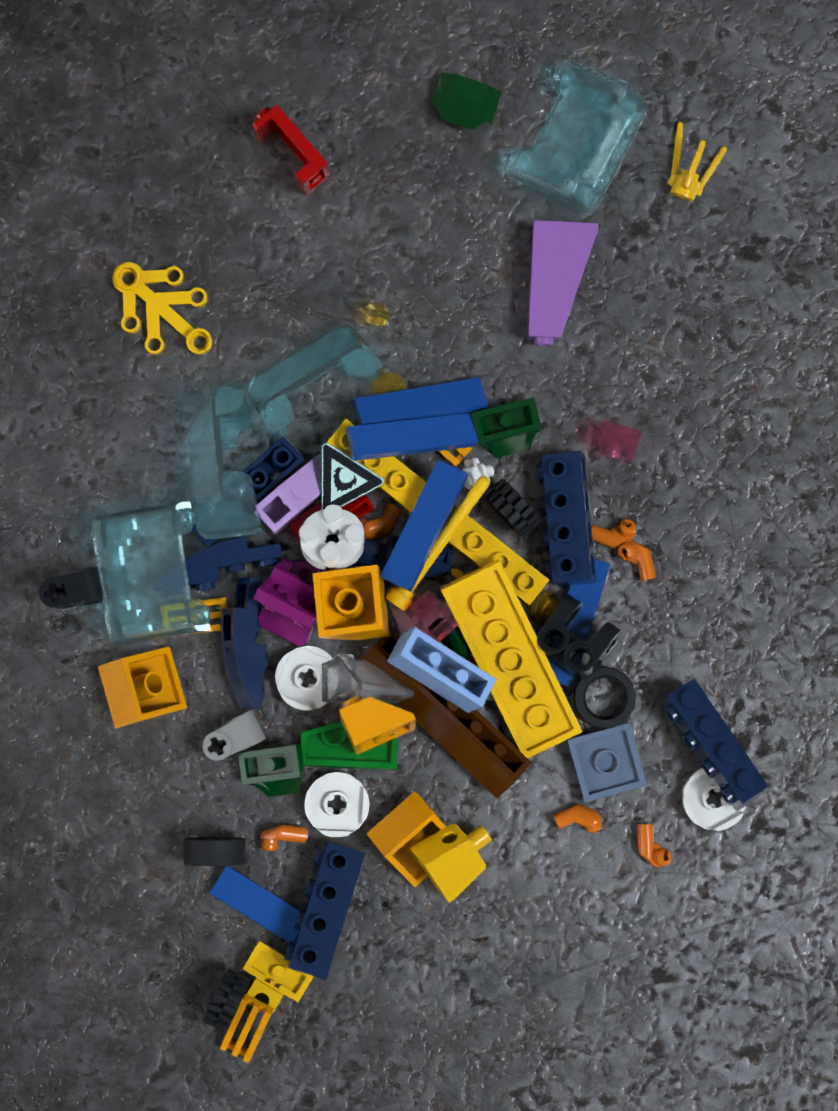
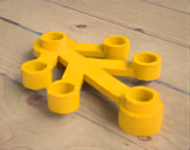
M124 262L115 268L112 281L116 289L123 293L124 316L121 320V326L129 334H135L140 330L141 321L136 316L137 294L146 302L148 338L145 340V348L151 355H159L165 349V343L160 333V316L186 338L187 347L193 354L205 355L211 350L213 340L209 332L202 328L194 329L169 306L191 304L195 308L204 307L208 301V296L204 289L196 287L190 291L154 293L145 285L167 282L172 287L181 285L184 281V273L179 267L171 266L166 270L142 271L137 264ZM172 271L180 273V278L176 282H171L168 279ZM128 273L135 276V280L131 284L123 282L124 276ZM196 292H201L204 295V299L200 303L192 301V296ZM130 318H134L137 321L134 329H127L125 326L126 321ZM198 337L206 339V344L203 348H196L194 345V341ZM154 339L159 340L161 343L160 348L156 351L149 348V343Z

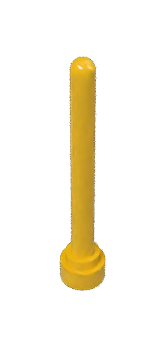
M480 476L446 522L412 591L409 592L399 586L396 588L392 587L385 596L387 600L404 612L408 611L414 602L411 600L415 595L413 591L490 484L488 477Z

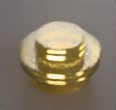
M369 302L368 307H361L360 311L363 314V322L378 326H387L388 319H392L393 313L387 311V305Z
M395 373L381 375L374 386L375 395L406 390L405 381Z
M540 592L531 604V616L534 621L542 624L545 623L560 601L551 592Z

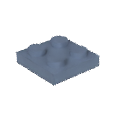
M630 722L567 739L584 802L647 786Z

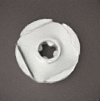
M329 505L325 509L315 512L306 519L299 530L302 554L316 568L324 570L325 567H336V570L345 569L354 564L363 553L365 536L361 521L353 513L343 510L338 505ZM336 534L338 535L339 542L336 544L333 541L326 543V536Z
M303 646L295 648L282 657L276 669L275 680L277 689L287 704L296 709L307 711L321 708L334 698L340 685V674L338 665L328 652L315 646ZM308 669H312L314 671L313 676L317 678L316 684L310 683L308 687H303V680L299 678L300 672L306 673Z
M703 768L691 774L682 788V804L689 819L702 828L721 831L734 826L742 818L746 806L736 812L733 806L728 805L722 797L720 798V806L716 807L713 803L708 805L706 799L709 797L708 792L711 789L715 792H720V787L714 778H710L705 773Z
M330 772L314 781L306 793L304 806L307 818L319 832L330 837H344L359 829L366 820L370 801L361 781L348 773ZM334 795H340L341 801L347 803L346 808H341L339 814L334 813L332 807H328V801L334 800Z

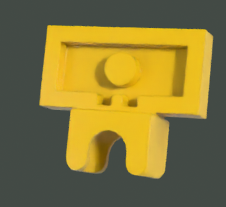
M260 940L243 967V970L256 977L247 995L254 998L259 993L266 994L269 998L268 1005L274 1008V1011L283 995L299 1002L313 976L288 969L290 962L284 960L285 954Z

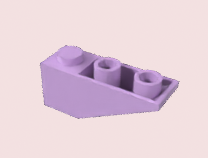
M322 452L253 508L276 535L322 496Z

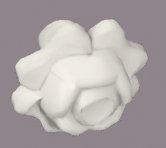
M477 457L464 461L465 468L462 471L469 475L464 484L467 489L470 490L480 476H486L489 480L490 477L494 476L493 467L490 464H480Z

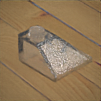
M337 654L335 659L322 663V702L343 705L345 701L361 696L362 699L372 697L391 705L413 697V690L371 663L354 659L352 654Z

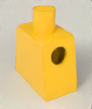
M450 824L412 846L410 850L435 888L448 903H451L485 870L486 864L478 851L490 843L492 838L482 825H479L466 835L457 824Z

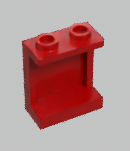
M277 104L272 109L269 107L264 108L255 116V123L252 127L255 137L260 143L275 132L305 165L295 174L297 186L305 196L330 176L327 161Z

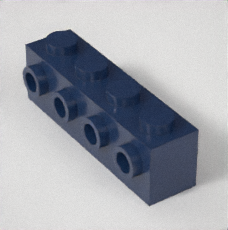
M581 451L542 455V464L538 465V478L540 484L544 483L545 496H541L540 503L543 516L547 515L548 528L543 529L545 547H550L551 560L546 561L547 577L552 579L553 584L558 587L597 583L586 455Z
M695 678L667 695L663 705L668 719L673 724H677L683 733L682 737L691 751H695L701 759V766L710 778H714L720 787L719 791L724 801L728 805H732L737 812L762 796L768 789V784Z
M327 842L325 849L319 847L313 865L319 867L315 880L309 878L304 897L309 898L306 911L299 910L294 929L300 931L296 943L289 942L284 960L290 962L288 969L322 980L327 979L364 860V852L332 842Z

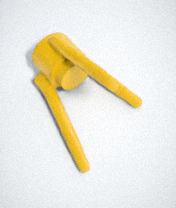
M678 122L671 175L667 185L672 186L670 194L693 202L696 196H701L705 184L727 152V147L723 146L700 181H698L700 176L695 172L706 145V141L701 140L689 170L682 169L681 173L678 174L683 137V123Z

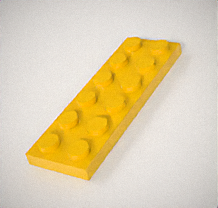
M497 559L440 587L478 667L497 679L491 689V693L520 752L525 757L530 758L583 732L544 651L539 647L537 636L500 560Z

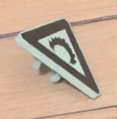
M325 443L322 446V510L329 505L342 507L384 484L383 477L358 461H353L352 457L330 443Z

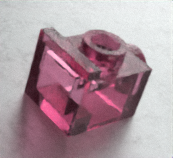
M604 420L601 427L595 426L590 445L602 449L601 455L612 459L620 460L621 455L626 456L625 463L632 464L642 431Z
M430 590L425 594L414 596L411 606L405 610V613L419 630L438 642L459 625ZM443 615L445 619L430 631L428 626Z

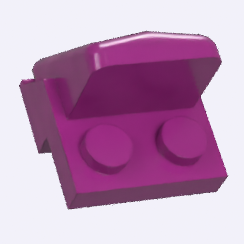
M285 557L273 568L270 578L257 589L254 600L262 603L263 606L258 617L260 626L298 646H304L317 626L313 573L326 572L328 569L326 567L325 570L316 568L307 560L297 559L291 561Z

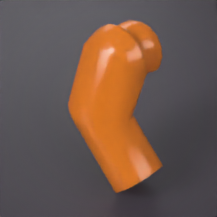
M388 503L381 518L370 521L366 518L360 520L363 525L365 539L375 540L388 536L394 528L402 509Z
M630 519L622 520L618 525L609 530L593 524V541L610 548H618L621 543L629 542L636 535V525Z
M632 540L621 543L618 546L617 552L619 557L637 565L641 581L657 578L651 552L648 548Z
M576 804L553 815L559 830L573 823L584 826L589 833H596L602 828L601 815L596 810L582 804Z
M637 824L639 855L652 866L659 868L667 866L671 862L672 856L668 849H664L654 841V824Z
M280 825L264 830L260 835V838H262L260 847L262 850L276 851L278 849V840L305 843L308 836L307 827Z

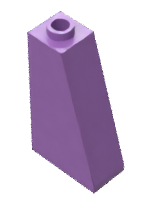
M534 220L532 228L527 340H534V345L553 346L554 341H560L598 232L599 223Z

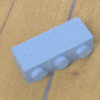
M416 627L401 634L387 660L388 663L467 713L483 707L497 680Z

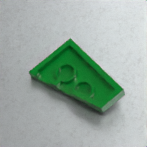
M342 722L301 732L304 767L397 771L398 738L356 755Z

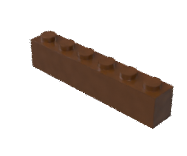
M390 628V636L381 637L356 665L401 708L413 713L416 722L498 799L518 780L532 762L477 710L467 713L388 663L387 660L400 638Z

